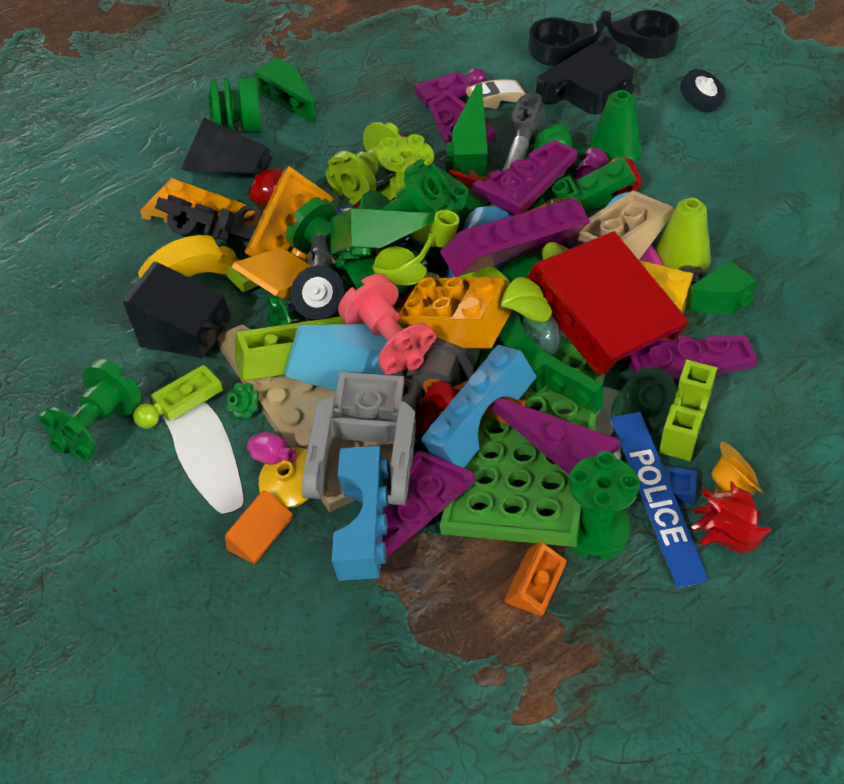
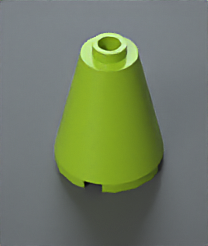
M687 198L678 202L655 250L662 260V266L693 273L692 279H694L696 274L702 272L703 275L707 272L711 263L707 208L698 199Z

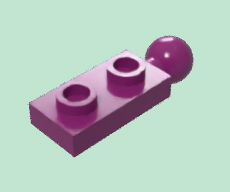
M479 68L471 69L466 77L458 71L414 85V94L427 108L430 100L448 90L458 98L467 95V87L485 82L487 77L485 72Z

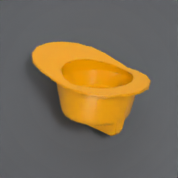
M720 442L722 456L711 472L712 479L716 483V493L731 492V481L737 487L749 491L751 495L758 491L764 493L759 486L755 472L744 457L728 443Z

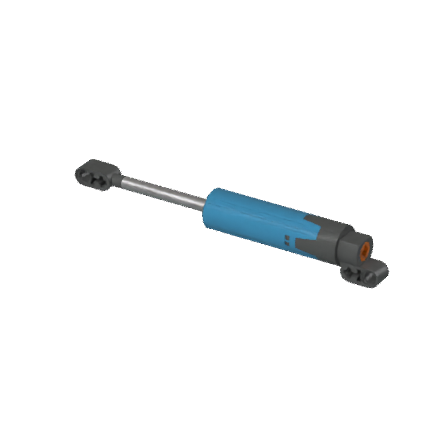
M525 94L517 102L512 116L516 134L503 171L510 168V163L517 159L524 160L528 146L535 143L536 135L540 130L544 129L546 116L540 94ZM493 203L490 206L478 207L469 212L462 230L510 217V215L506 212L507 210ZM510 260L493 266L502 272ZM448 267L445 278L455 277ZM436 338L435 342L422 356L424 362L419 368L413 371H409L406 368L403 371L390 374L393 376H404L405 385L402 401L406 402L416 413L419 407L418 399L425 396L433 383L444 381L454 388L456 385L468 381L473 375L481 348H462Z

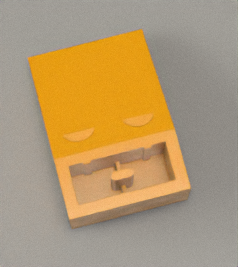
M423 278L416 284L398 313V322L407 326L419 323L427 324L436 333L437 338L462 348H492L512 309L501 307L503 294L507 288L504 278Z

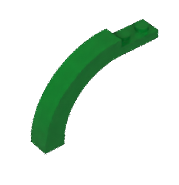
M530 254L514 258L507 263L501 273L510 282L518 277L527 278L535 263L542 260ZM512 310L495 342L496 346L501 345L513 348L523 353L537 376L529 388L538 393L544 386H547L551 391L560 393L572 400L577 406L586 408L595 414L604 407L603 384L556 359L538 347L527 335L521 324L522 314Z

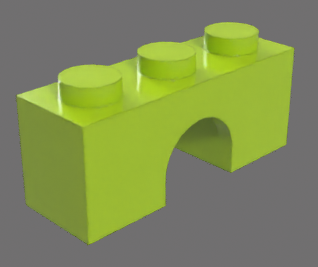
M686 359L675 401L671 405L664 426L659 453L691 461L711 396L717 367Z

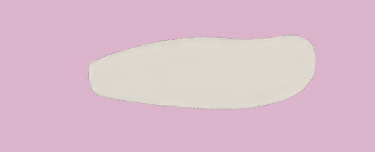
M202 402L170 422L162 414L161 416L172 434L178 459L197 490L215 510L222 514L240 508L243 505V492L235 457L225 429L213 409L206 402Z

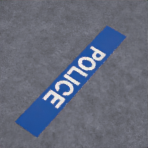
M641 412L610 417L617 437L621 441V447L628 465L640 479L639 493L676 587L680 588L708 582L709 579Z

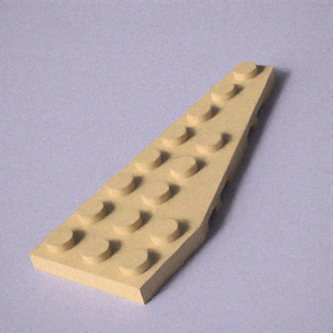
M243 324L220 333L216 339V344L241 381L242 378L234 356L236 332L250 330ZM285 374L242 381L243 384L251 383L253 390L259 392V408L277 435L288 442L289 448L298 447L308 450L316 404L327 397L334 398L336 391L286 377ZM338 437L332 439L321 498L329 512L356 501L353 498L344 496L338 478L340 449L380 446L383 459H388L390 464V479H385L384 486L391 485V460L394 441L383 443L342 440Z

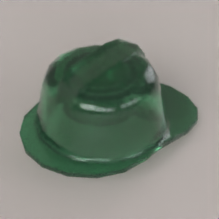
M647 366L637 370L616 396L611 406L610 417L641 412L650 434L667 415L676 399V386L673 378L665 370L658 367Z

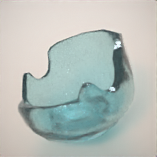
M551 315L548 321L540 323L524 316L523 328L527 335L543 351L554 356L561 341V331L556 319Z

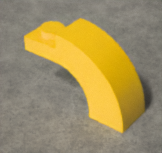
M189 236L175 240L153 253L141 266L138 275L141 278L153 262H159L187 277L203 272L227 275L226 268L239 260L233 249L226 246L218 247L213 236Z

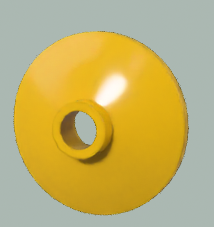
M291 448L297 453L296 459L293 462L283 460L273 465L265 464L260 472L258 482L260 493L263 490L269 492L287 509L297 507L309 500L308 498H303L302 495L303 472L308 451L303 448Z

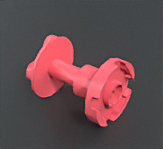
M374 274L361 280L364 283L363 286L358 290L352 287L343 296L338 307L339 315L345 324H366L374 335H383L388 342L378 357L379 367L384 374L390 375L403 371L406 368L409 371L416 370L424 362L422 356L437 338L436 333L424 323L414 324L402 329L397 323L399 314L393 308L398 299V288L384 274Z

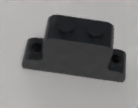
M604 36L537 77L536 93L540 94L544 104L552 105L561 100H567L589 114H601L611 93L625 90L632 94L634 90V68L618 59V55L615 53L616 42Z

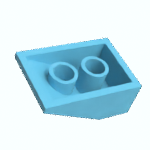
M366 324L298 325L284 374L292 379L336 391L340 372L386 375L379 367L378 357L388 341L383 335H374Z

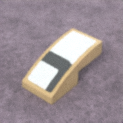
M499 79L481 82L484 108L497 109L501 101L517 103L519 98L526 94L517 80ZM476 84L467 87L466 93L469 97Z

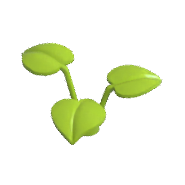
M450 210L436 212L433 223L408 234L412 241L424 245L418 256L415 257L410 250L403 247H388L376 256L375 263L372 266L373 271L376 274L386 275L396 285L407 286L420 282L427 273L426 267L420 262L424 259L431 246L443 248L457 235L458 215ZM494 266L459 276L460 278H504L506 287L511 283Z
M549 242L542 250L543 260L567 251L569 248L556 242ZM518 277L507 286L503 294L501 307L515 310L527 317L524 320V327L530 335L543 337L551 328L555 332L560 329L551 317L552 311L547 303L548 300L543 297L542 290L536 283L530 279Z

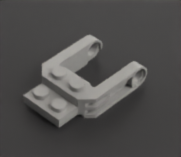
M339 373L336 396L334 398L327 397L316 404L303 472V498H322L331 444L334 437L341 438L342 440L383 443L394 441L391 460V492L388 495V504L406 506L416 434L415 411L406 402L402 401L405 385L404 376Z

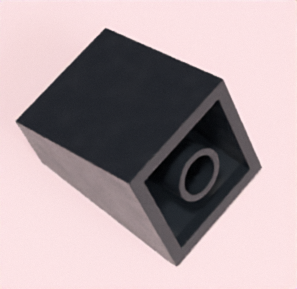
M204 117L181 169L192 174L257 175L262 170L269 168L273 157L269 155L271 150L266 146Z
M153 262L123 300L140 347L203 358L231 319V313L223 294L159 262Z

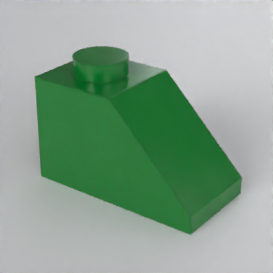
M729 261L690 286L685 308L692 312L733 314L740 308H746L751 304L755 297L754 289L757 280Z

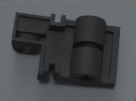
M168 195L167 200L158 197L155 209L168 214L167 224L174 233L184 237L207 234L226 242L230 241L231 234L250 240L263 214V211L258 207L246 205L237 213L222 208L220 216H218L219 212L210 207L196 203L195 208H191L192 203L172 195ZM251 210L256 211L258 222L254 226H246L243 221L245 213ZM190 219L189 225H186V221Z

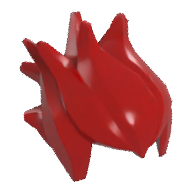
M733 481L730 484L731 492L713 493L706 488H702L701 491L707 498L708 503L695 508L693 511L696 514H704L705 516L691 526L692 530L703 529L706 531L709 529V531L698 543L703 546L716 542L730 551L739 554L753 552L763 542L762 539L771 531V528L757 526V519L761 516V512L756 509L751 493L737 487Z

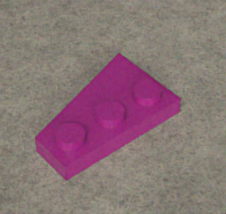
M450 90L428 102L429 111L445 146L447 142L452 141V131L466 105ZM485 122L487 143L496 139V131Z

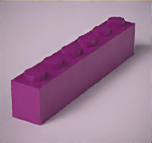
M572 198L462 230L440 250V253L456 278L542 250L549 242H556L558 244L567 242L586 227L590 220L576 198Z

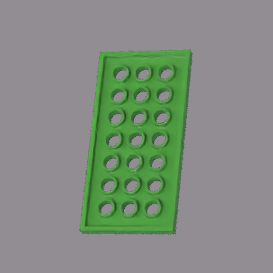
M529 336L546 353L567 365L571 363L580 364L579 367L574 369L603 384L605 374L598 377L568 338ZM496 342L492 348L482 349L478 368L496 348ZM544 386L538 393L528 387L520 397V399L525 401V407L541 408L539 411L596 431L599 411L595 414L586 408L579 407L572 400L560 393L551 391L547 386ZM562 409H570L573 411L572 413L566 415L558 413ZM482 415L478 428L480 449L464 467V469L475 473L476 482L444 509L440 523L441 534L537 544L542 542L548 545L577 547L583 506L574 499L570 492L569 475L558 465L548 462L551 459L512 426ZM493 428L504 429L503 432L498 434L490 433ZM489 452H496L499 454L497 457L491 459L484 457ZM520 455H529L532 457L527 461H519L516 459ZM483 477H490L494 479L491 483L481 484L477 482L481 480ZM515 480L527 482L521 487L511 485ZM548 483L560 485V487L554 490L544 488ZM477 503H485L488 505V507L483 510L472 509V507L475 506ZM510 506H518L522 508L517 513H508L505 511ZM543 509L555 511L551 516H541L538 514Z

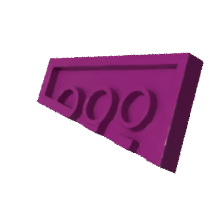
M553 140L529 153V158L525 160L517 159L510 163V168L502 172L497 170L491 173L486 181L478 180L472 183L471 193L515 215L524 213L577 160L578 151Z
M678 336L677 340H659L625 357L641 393L678 385L686 359L717 367L716 376L754 368L758 362V358L746 336H707L706 340H694L690 336Z
M418 450L412 458L406 506L389 504V506L383 507V514H386L388 533L387 535H382V543H385L386 558L476 482L475 473Z

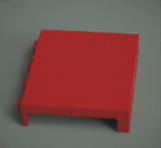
M615 231L535 263L527 279H530L540 287L543 297L548 300L547 303L551 307V317L598 377L607 373L616 361L667 336L675 340L689 323V320Z

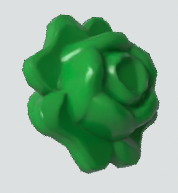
M235 383L234 390L228 391L227 410L233 412V418L239 419L243 417L250 419L252 412L258 410L259 392L253 390L251 383L244 385Z

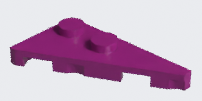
M503 398L497 399L492 408L497 415L568 475L581 460L596 456L602 451L614 454L621 444V441L614 437Z

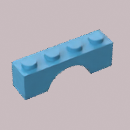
M501 345L496 346L420 439L431 455L462 468L468 464L480 449L478 428L487 407L501 397L519 400L537 377L523 353L513 348Z
M380 446L342 448L339 452L338 478L343 494L359 501L363 505L355 520L344 528L334 531L332 564L338 581L380 578L381 564H386L385 543H382V535H387L388 533L387 516L383 514V507L389 506L388 487L384 486L385 479H390L389 460L383 459Z

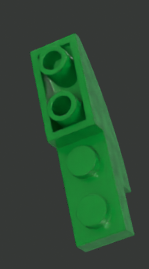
M621 157L574 182L570 175L554 182L527 210L545 204L548 206L576 198L586 213L608 204L613 199L612 193L636 182L625 158Z

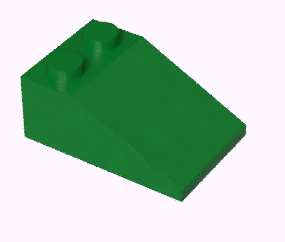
M482 83L476 84L452 131V141L446 144L445 171L447 173L449 170L467 175L468 171L473 169L477 175H485L488 150Z
M351 208L331 218V255H341V260L345 261L360 260V257L370 256L371 251L382 248L433 223L436 213Z

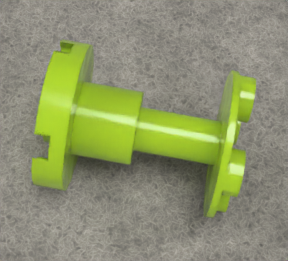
M380 122L369 124L363 132V144L367 152L362 151L355 155L348 151H340L328 160L329 168L325 170L326 178L337 195L341 197L344 194L350 198L348 202L355 205L364 193L370 190L376 191L375 175L378 172V165L385 168L377 159V150L380 147L381 139L401 137L396 125L393 123L385 125Z
M412 134L408 137H386L381 139L380 147L377 150V159L382 166L396 172V174L390 178V184L385 185L378 192L386 196L390 201L394 197L397 198V191L405 186L404 172L409 165L419 159L425 160L424 164L427 166L432 164L434 152L424 142L423 136Z

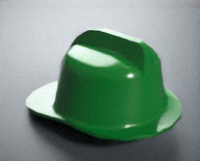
M557 124L538 132L534 146L529 149L528 154L553 140L577 150V157L582 156L586 149L573 144L568 128Z

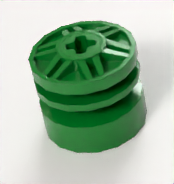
M256 76L238 77L236 90H231L228 78H223L225 89L223 91H218L217 79H210L208 93L210 120L219 125L228 123V127L232 131H234L235 122H240L244 134L261 132Z

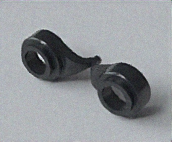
M658 10L638 11L619 21H611V12L603 11L598 21L590 24L557 17L544 18L531 25L528 50L538 62L547 66H556L596 42L604 27L607 26L615 41L627 45L638 56L652 59L660 58L675 49L679 33V23L672 15Z

